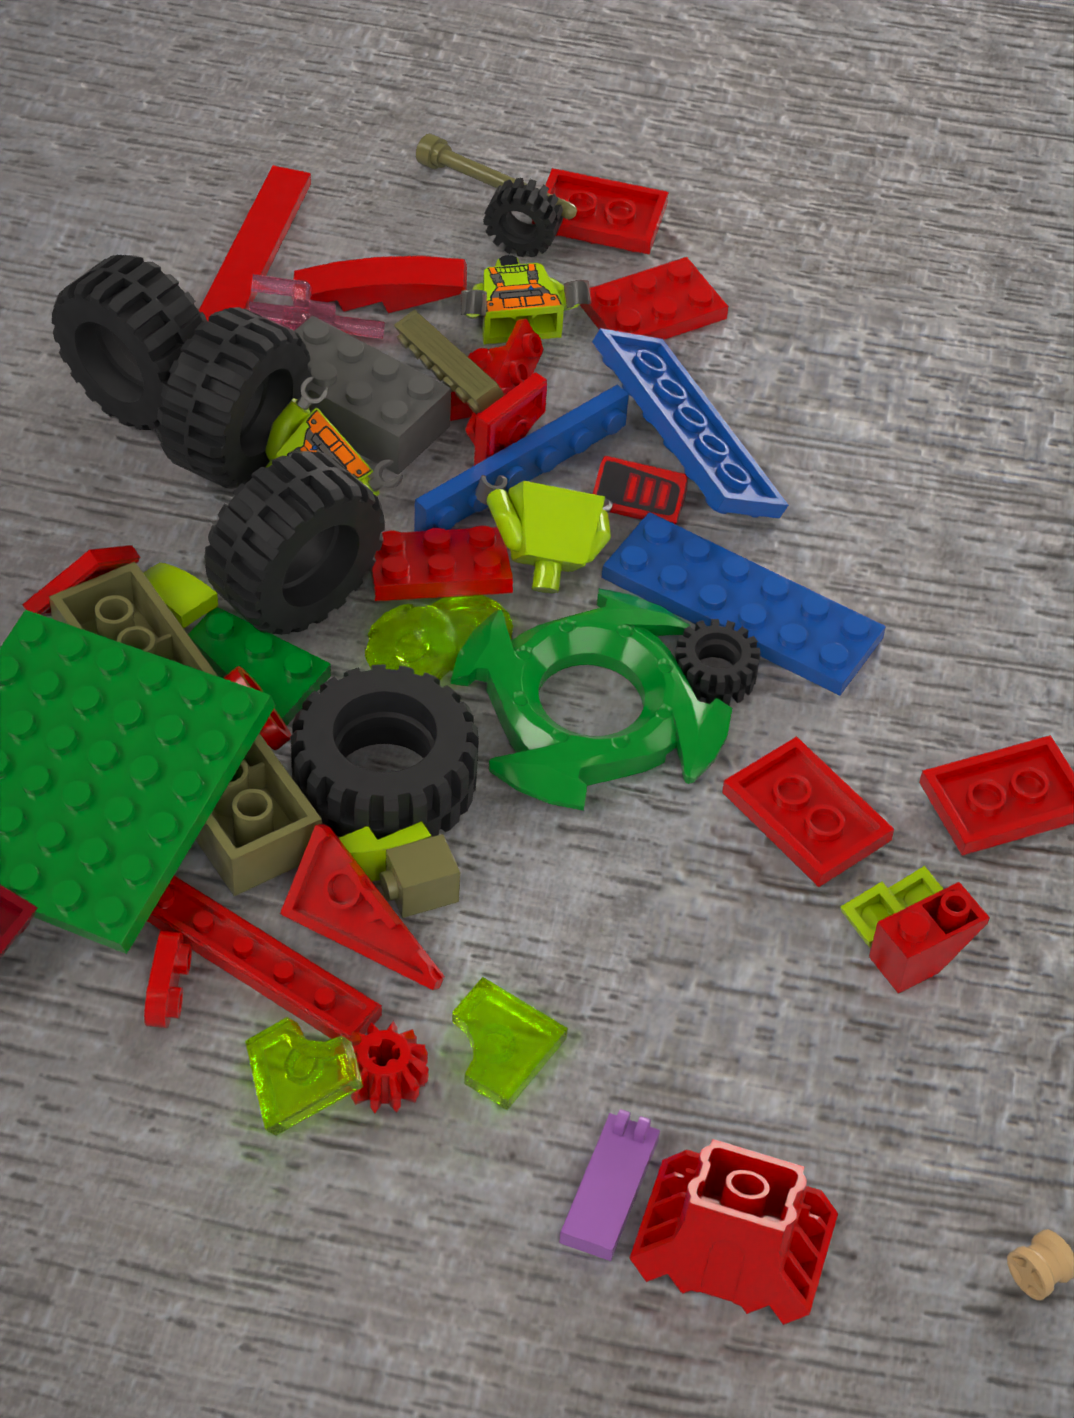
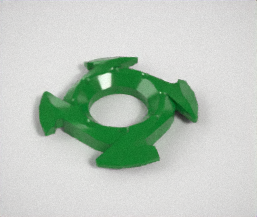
M600 588L596 604L600 608L537 625L519 634L513 640L510 639L502 610L499 609L493 612L472 631L459 651L450 684L467 687L475 680L487 682L486 691L510 745L516 751L513 754L491 758L488 764L490 773L515 790L548 804L584 811L587 786L651 770L665 763L666 755L675 748L681 763L683 780L687 784L694 783L715 762L728 736L733 709L717 698L711 704L698 701L673 654L657 637L683 635L684 630L688 626L691 627L690 624L662 606L631 594ZM578 665L600 666L619 673L633 684L641 697L643 710L634 723L617 733L604 736L582 735L561 727L547 715L541 705L539 691L545 681L560 670Z

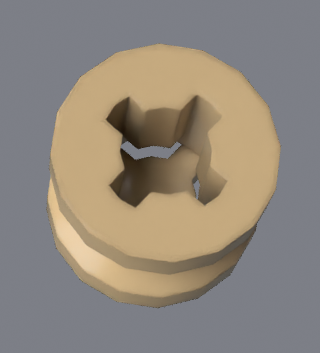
M1049 1229L1037 1233L1032 1238L1029 1247H1017L1007 1256V1264L1013 1279L1022 1291L1035 1300H1043L1054 1291V1284L1057 1282L1067 1283L1074 1278L1073 1251L1062 1237Z

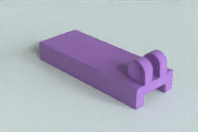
M622 1109L619 1110L617 1115L609 1113L560 1232L559 1243L609 1261L612 1260L660 1135V1130L650 1127L651 1119L640 1116L638 1122L630 1120L631 1112Z

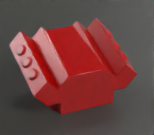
M712 1139L711 1144L704 1147L700 1153L684 1150L662 1160L629 1259L646 1282L668 1274L682 1294L694 1291L715 1296L741 1306L746 1314L770 1306L781 1323L785 1325L810 1315L838 1212L822 1190L806 1186L807 1180L803 1174L804 1166Z

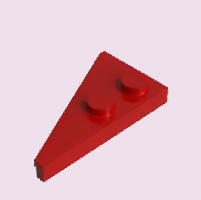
M325 824L315 825L280 914L431 990L439 989L445 977L332 829Z

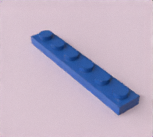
M617 384L415 499L414 531H427L432 528L450 530L456 523L466 517L486 509L488 505L481 503L475 495L481 475H485L487 482L491 485H495L499 475L505 476L507 478L505 491L508 494L509 488L522 481H530L542 473L550 472L558 464L573 455L582 453L592 444L608 435L617 433L626 425L629 393Z

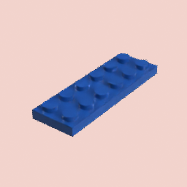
M600 328L592 343L603 356L602 361L614 371L622 382V388L633 397L642 409L643 417L656 428L664 439V446L678 458L684 467L686 476L694 481L706 497V503L713 510L721 514L736 513L749 515L754 518L761 516L780 519L789 506L665 341L660 338Z
M651 512L642 519L602 567L601 578L649 602L662 606L671 613L694 624L703 620L706 627L710 626L711 619H719V626L726 627L727 620L735 622V631H738L743 626L749 630L748 638L754 636L758 641L757 648H760V657L839 696L884 638L885 625Z

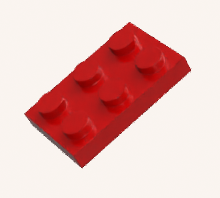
M552 168L545 185L549 188L547 193L552 195L555 193L557 197L574 204L577 209L574 218H563L556 236L650 255L667 207L669 192Z
M688 257L590 288L591 304H580L581 308L598 329L602 328L663 340L727 319L729 307Z
M480 525L469 529L445 530L442 528H432L427 531L399 532L394 530L382 532L381 550L376 551V562L371 569L375 601L513 593V575L507 547L497 527Z
M1051 735L922 770L919 783L962 856L1074 824V771Z
M797 736L724 780L722 793L818 887H821L892 841L894 828Z

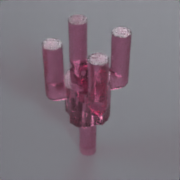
M253 274L252 292L293 297L292 305L284 306L249 301V311L293 331L313 315L349 335L383 339L385 322L335 316V303L310 300L312 289L308 282Z

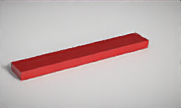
M272 165L198 310L200 313H204L208 321L210 315L223 311V309L234 307L250 309L309 190L311 173Z
M175 875L147 922L161 931L183 933L184 943L192 944L194 952L343 1047H349V1038L353 1031L366 1034L371 1021L375 1024L382 1016V1005Z

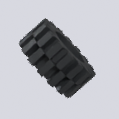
M516 178L514 184L509 179L504 182L503 186L499 185L484 213L486 215L483 223L488 225L486 229L488 237L496 235L493 243L497 247L504 243L506 245L504 251L509 254L512 249H516L517 256L524 257L527 251L530 257H535L539 251L543 254L551 246L563 221V216H561L563 208L562 205H556L558 197L555 193L549 197L546 195L549 190L548 187L543 184L541 189L535 187L537 181L532 179L529 180L527 185H524L523 178ZM511 211H518L528 215L536 224L521 222Z
M711 619L710 626L706 627L702 620L696 622L695 630L688 626L684 630L683 636H679L675 659L698 701L701 697L706 698V703L711 704L717 698L730 706L731 697L736 703L744 700L745 693L750 695L753 691L760 660V648H757L758 641L754 636L748 638L749 630L743 626L738 631H735V622L727 620L726 627L719 626V619ZM710 657L721 658L730 662L732 666L714 668L707 666L700 660Z

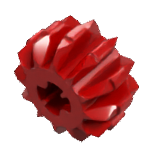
M394 1020L387 1027V1030H379L371 1021L367 1028V1035L353 1031L349 1038V1047H343L340 1052L339 1065L342 1067L340 1083L343 1089L351 1090V1099L355 1105L370 1100V1108L374 1114L381 1107V1104H389L397 1113L401 1107V1099L415 1103L419 1096L420 1087H424L428 1082L429 1068L426 1066L428 1063V1052L425 1044H417V1036L414 1034L413 1029L399 1034Z

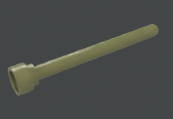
M426 134L418 143L416 160L418 163L431 169L447 166L495 188H498L499 185L503 186L504 182L509 179L513 184L516 180L453 152L445 139L434 134ZM558 197L556 205H562L563 212L561 216L565 219L574 218L577 213L576 206Z

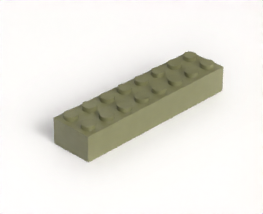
M135 562L49 596L52 619L217 676ZM259 733L197 836L196 842L233 896H236L298 867L315 825L322 824V821Z

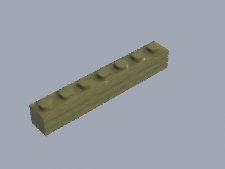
M415 309L394 325L399 332L397 339L405 349L408 348L417 360L420 359L428 370L431 369L439 381L443 380L445 385L451 388V392L455 391L463 403L467 402L476 415L504 396L498 383L489 377Z

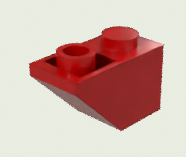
M957 882L878 921L869 958L899 994L940 973L988 924L990 917L964 886Z

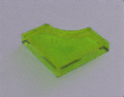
M484 977L478 981L452 1011V1022L467 1035L473 1049V1059L465 1072L464 1084L506 1110L512 1106L567 1039V1027Z
M287 1016L245 1041L266 1131L275 1136L363 1087L352 1042L343 1036L325 1042L308 1040L305 1038L299 1024Z

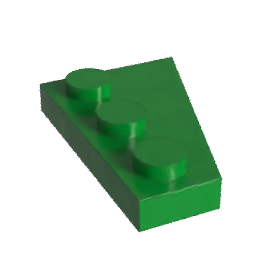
M219 607L208 612L188 633V636L218 677L224 678L237 666L242 667L257 682L264 693L272 696L276 705L275 710L286 726L302 709V703L312 692H317L320 689V685L331 677V663L271 633H264L256 629L251 623Z

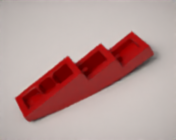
M431 256L371 257L327 263L294 271L292 300L298 310L337 300L343 312L383 302L389 314L460 295L461 291L467 290V264L465 259Z

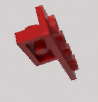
M525 318L517 320L506 345L490 349L479 348L469 353L467 357L498 383L505 395L533 374L544 348L541 338L534 332L530 323ZM455 391L451 392L450 421L470 417L465 430L475 446L477 415L471 410L467 402L463 403Z

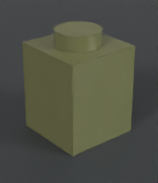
M443 834L386 850V871L380 872V883L386 900H395L402 918L459 902L460 870Z

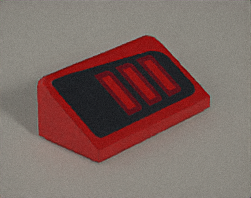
M604 456L599 467L593 494L605 496V499L612 501L613 505L609 511L610 513L642 520L651 512L677 525L686 498L688 477L684 473Z

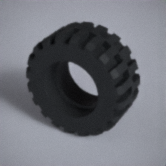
M135 255L110 256L67 285L55 300L51 323L55 325L53 329L54 340L56 343H59L61 348L59 354L63 362L67 363L70 367V374L75 382H79L86 390L85 394L92 402L96 401L102 406L101 410L108 416H116L119 419V423L126 426H135L139 430H153L160 426V422L157 419L158 407L162 406L163 397L161 393L164 384H167L171 373L169 370L174 360L177 361L181 355V348L185 341L194 336V330L201 322H208L203 312L200 313L194 305L196 301L190 293H185L178 286L179 281L171 274H164L161 271V267L154 262H144L142 257Z
M234 307L223 309V311L210 315L209 321L201 322L194 330V336L185 341L181 348V355L177 361L174 360L169 370L171 375L168 383L164 384L161 393L163 397L162 406L158 407L157 419L160 422L157 434L167 458L175 465L230 489L238 488L241 483L245 485L253 478L252 473L260 467L268 465L270 460L266 455L265 449L272 424L293 398L299 399L303 381L311 377V368L308 365L310 355L298 333L247 309Z
M310 451L292 452L291 457L280 456L272 460L271 466L267 468L260 467L252 473L253 478L245 485L241 483L233 492L235 496L229 504L224 503L218 513L219 520L217 524L212 525L208 534L210 545L205 547L204 558L209 583L248 622L264 633L285 635L290 634V632H301L308 629L309 624H319L328 618L329 612L334 608L338 610L347 602L346 597L353 590L355 592L363 583V576L367 571H371L376 562V551L381 550L383 536L381 532L385 531V519L378 497L334 458L325 453Z
M386 664L372 665L371 670L362 672L358 667L346 671L342 679L337 680L334 676L320 685V694L316 691L312 692L302 703V709L295 715L292 724V735L290 736L292 779L318 813L322 824L329 826L336 835L343 837L368 826L376 839L379 840L422 821L431 837L439 835L440 829L444 832L451 830L460 821V815L468 811L473 801V792L476 790L478 727L474 724V715L469 706L464 702H460V695L450 686L445 685L442 688L438 678L426 672L423 676L414 674L413 668L400 665L398 670L386 669ZM392 744L408 748L424 759L406 769L378 772L359 767L347 760L346 757L366 746Z

